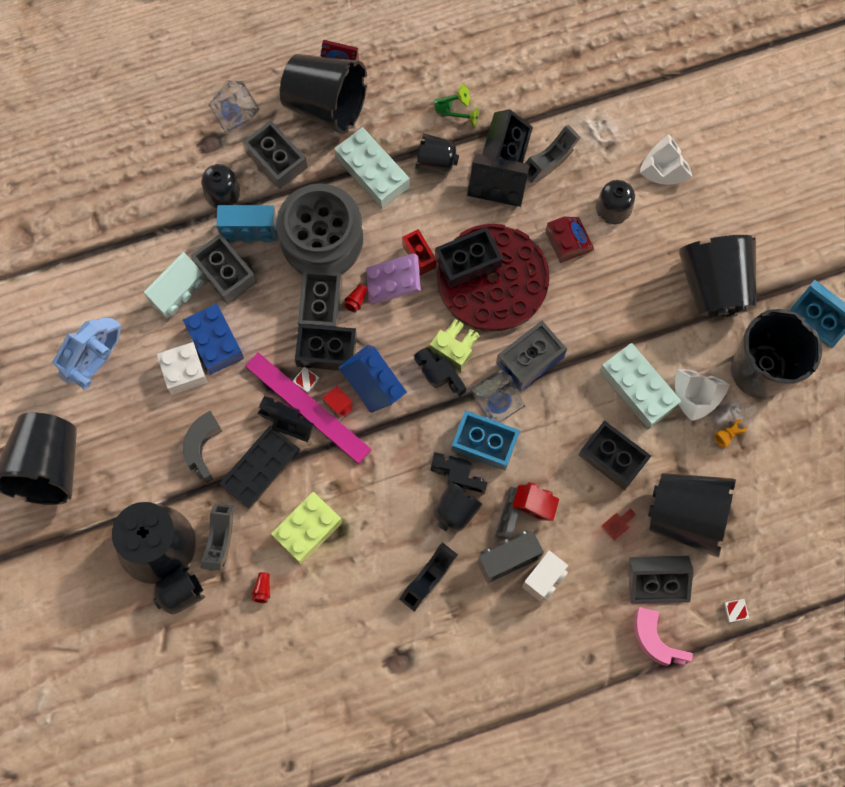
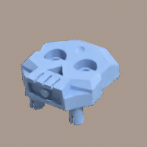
M102 317L99 320L93 319L84 322L75 334H67L60 346L61 349L57 352L58 355H55L52 361L59 370L58 377L68 385L76 383L83 390L88 389L92 383V380L89 378H92L103 366L116 346L120 336L121 324L113 318Z

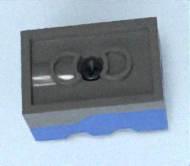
M542 320L497 355L496 364L521 392L536 378L542 376L549 368L564 359L567 348Z

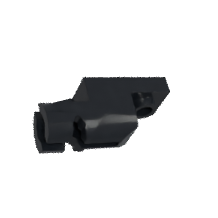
M429 347L423 348L414 355L418 366L423 365L422 372L433 387L437 389L450 382L448 385L453 393H457L459 397L466 393L464 383L447 357L439 360Z
M264 396L257 414L272 421L273 430L308 443L314 423L298 418L299 409L288 406L281 401L274 402L273 398Z
M434 452L430 471L445 477L449 475L447 485L453 482L463 489L485 494L488 482H484V479L480 477L469 478L471 462L451 455L447 461H444V454Z

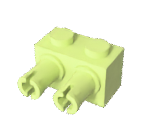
M454 319L446 332L440 329L430 343V349L440 359L447 357L451 365L461 372L472 356L470 348L480 335L477 332L473 333L474 330L470 329L462 342H459L455 337L464 325L461 322L457 323L458 320Z

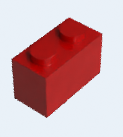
M419 229L402 237V246L408 255L413 253L418 255L420 276L436 268L437 259Z
M528 482L527 485H518L512 507L540 521H553L559 498L553 496V492L541 490L539 485Z

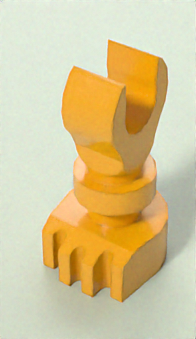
M738 419L731 428L728 427L714 434L715 441L722 449L730 445L731 439L736 434H742L747 430L748 426L743 429H739L737 426L742 419Z

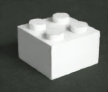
M194 342L157 354L167 388L171 395L208 383Z
M548 551L525 580L522 588L539 602L543 598L548 600L556 589L553 585L555 583L559 585L567 575L566 568L568 565L551 551Z

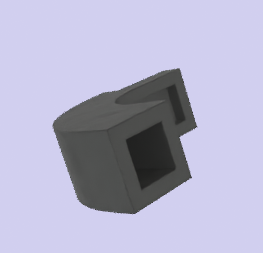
M566 125L545 150L529 157L525 164L530 165L527 178L531 183L546 177L574 151L573 147L581 137L570 125Z
M211 410L192 423L183 443V454L187 466L190 470L194 469L199 479L204 478L207 483L213 480V477L203 461V447L210 438L222 432Z
M214 503L210 512L208 542L200 561V568L220 571L222 566H225L232 535L233 505Z

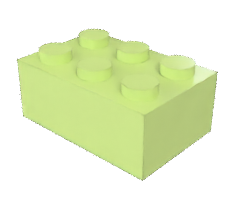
M312 492L271 535L302 565L343 522L320 497Z

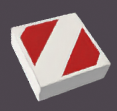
M304 367L293 382L309 394L320 378Z
M745 599L724 603L728 623L749 619Z

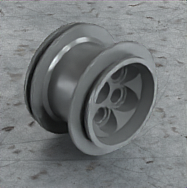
M329 184L307 185L290 194L278 211L276 229L282 252L288 263L302 275L303 270L341 272L343 274L357 261L364 240L362 217L357 203L344 190ZM322 213H328L326 217L320 216ZM304 219H310V220H311V221L308 222V223H303V222H302ZM336 224H342V225H343V226L340 227V228H335V227H334ZM301 236L307 237L305 240H299Z

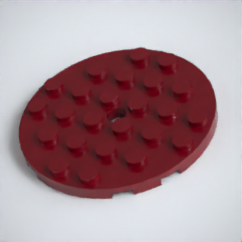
M503 224L474 226L461 232L455 239L487 227L503 259L502 266L499 269L449 288L438 265L437 283L440 296L447 309L458 320L468 326L484 331L512 329L528 321L540 309L545 300L550 279L546 257L541 248L529 238L530 236L518 229L505 227ZM489 274H497L498 279L495 282L491 281L488 278Z

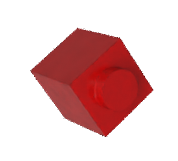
M338 385L323 397L326 406L338 419L342 416L346 417L351 413L353 403Z

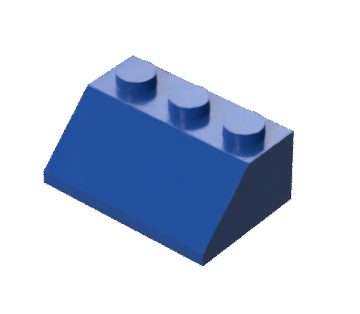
M369 344L338 367L371 413L392 405L407 393L377 349Z

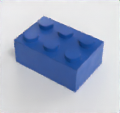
M217 303L183 319L210 375L244 359L242 351Z

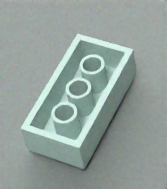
M363 127L334 148L336 159L381 209L410 188V178Z
M633 343L605 362L599 371L648 430L681 403L680 398Z

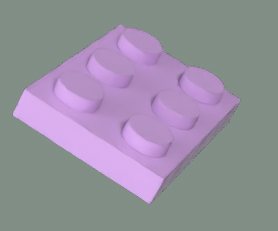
M414 253L366 268L368 298L371 304L421 291L418 255Z

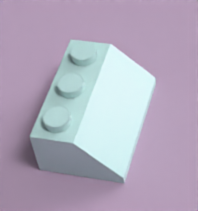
M183 252L144 291V294L150 305L168 319L177 313L178 307L183 302L186 303L196 289H200L206 279L203 272Z

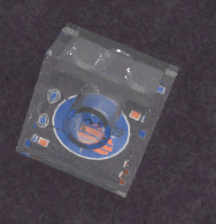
M227 80L208 104L224 132H230L249 122L260 110L243 81Z
M503 369L470 388L476 403L485 416L499 423L525 407L512 377Z

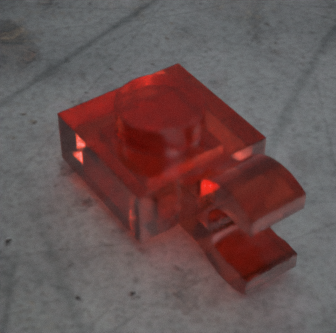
M631 508L621 517L616 513L601 527L615 541L629 529L626 523L636 514Z

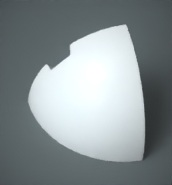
M669 134L650 151L640 169V173L645 178L659 184H678L692 178L688 163L683 159L680 154V148Z
M677 369L675 392L681 400L679 406L692 421L703 418L712 412L722 401L730 386L729 383L711 375L706 377L698 374L697 371Z

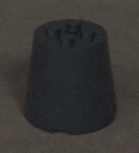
M295 54L286 64L280 82L281 104L283 107L337 133L345 134L349 131L348 127L350 125L354 126L364 104L367 85H364V77L367 76L366 67L363 62L358 60Z
M752 235L710 238L711 242L701 244L700 241H697L679 249L681 262L699 317L716 319L726 316V318H731L756 308L755 237L752 238Z
M773 309L761 313L751 321L731 364L732 377L736 385L744 393L755 398H769L806 380L816 371L822 358L821 340L817 331L804 321L805 318L789 310Z
M30 412L19 415L0 457V493L11 498L17 495L26 498L25 502L42 505H60L67 503V499L71 500L77 428L71 422L50 414Z
M662 473L659 485L654 486L652 497L655 498L654 505H650L648 516L651 517L649 531L719 558L721 547L718 546V541L723 542L733 494H729V491L734 490L736 479Z
M138 502L121 511L113 524L112 541L118 559L124 570L138 581L156 584L184 564L189 565L194 557L196 537L193 527L183 514L173 508L150 502ZM147 531L149 534H146V538H143L142 534Z

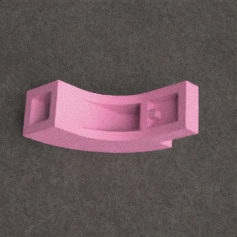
M641 607L636 609L634 620L635 635L638 644L648 657L664 666L670 665L671 659H673V663L685 665V663L692 661L693 653L670 648L660 640L657 633L658 611Z

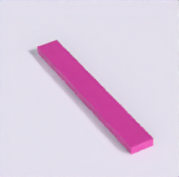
M259 352L245 365L250 372L291 407L299 409L300 415L307 421L314 423V427L358 465L372 451L370 447Z

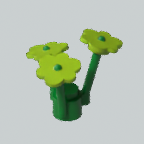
M465 83L460 85L456 95L435 99L436 113H442V117L468 118L472 122L473 128H476L479 116L478 107H475V110L470 115L449 112L452 109L451 101L459 99L465 106L470 104L469 90Z

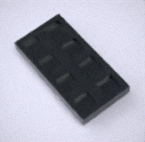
M270 425L219 485L250 510L298 454L300 449L281 433L273 430Z

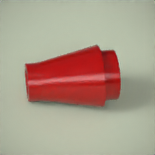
M358 284L344 299V307L351 312L360 310L368 291L367 287Z
M258 573V578L251 593L252 601L267 603L268 599L271 598L269 573Z

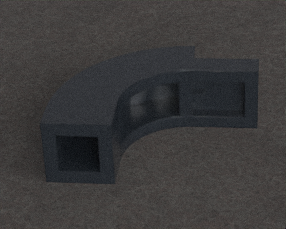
M442 542L423 570L405 589L399 600L415 612L446 575L458 554Z

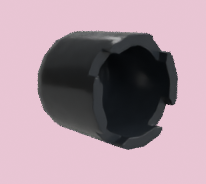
M422 134V139H425V141L421 140L415 169L437 174L449 173L453 165L457 166L459 160L455 144L443 138Z
M224 164L211 165L205 169L202 174L201 185L206 201L215 208H217V205H234L240 197V187L235 173Z
M618 179L605 184L596 203L598 216H601L609 224L623 223L624 220L628 219L633 210L635 202L634 189L626 181Z
M453 482L448 485L433 509L434 517L439 521L437 526L446 532L448 529L454 532L462 531L483 505L475 497L465 496V490Z
M184 564L156 583L154 587L156 598L153 600L158 609L162 608L169 614H177L205 598L204 595H201V592L204 590L195 574L191 576L187 571L190 569L188 565Z

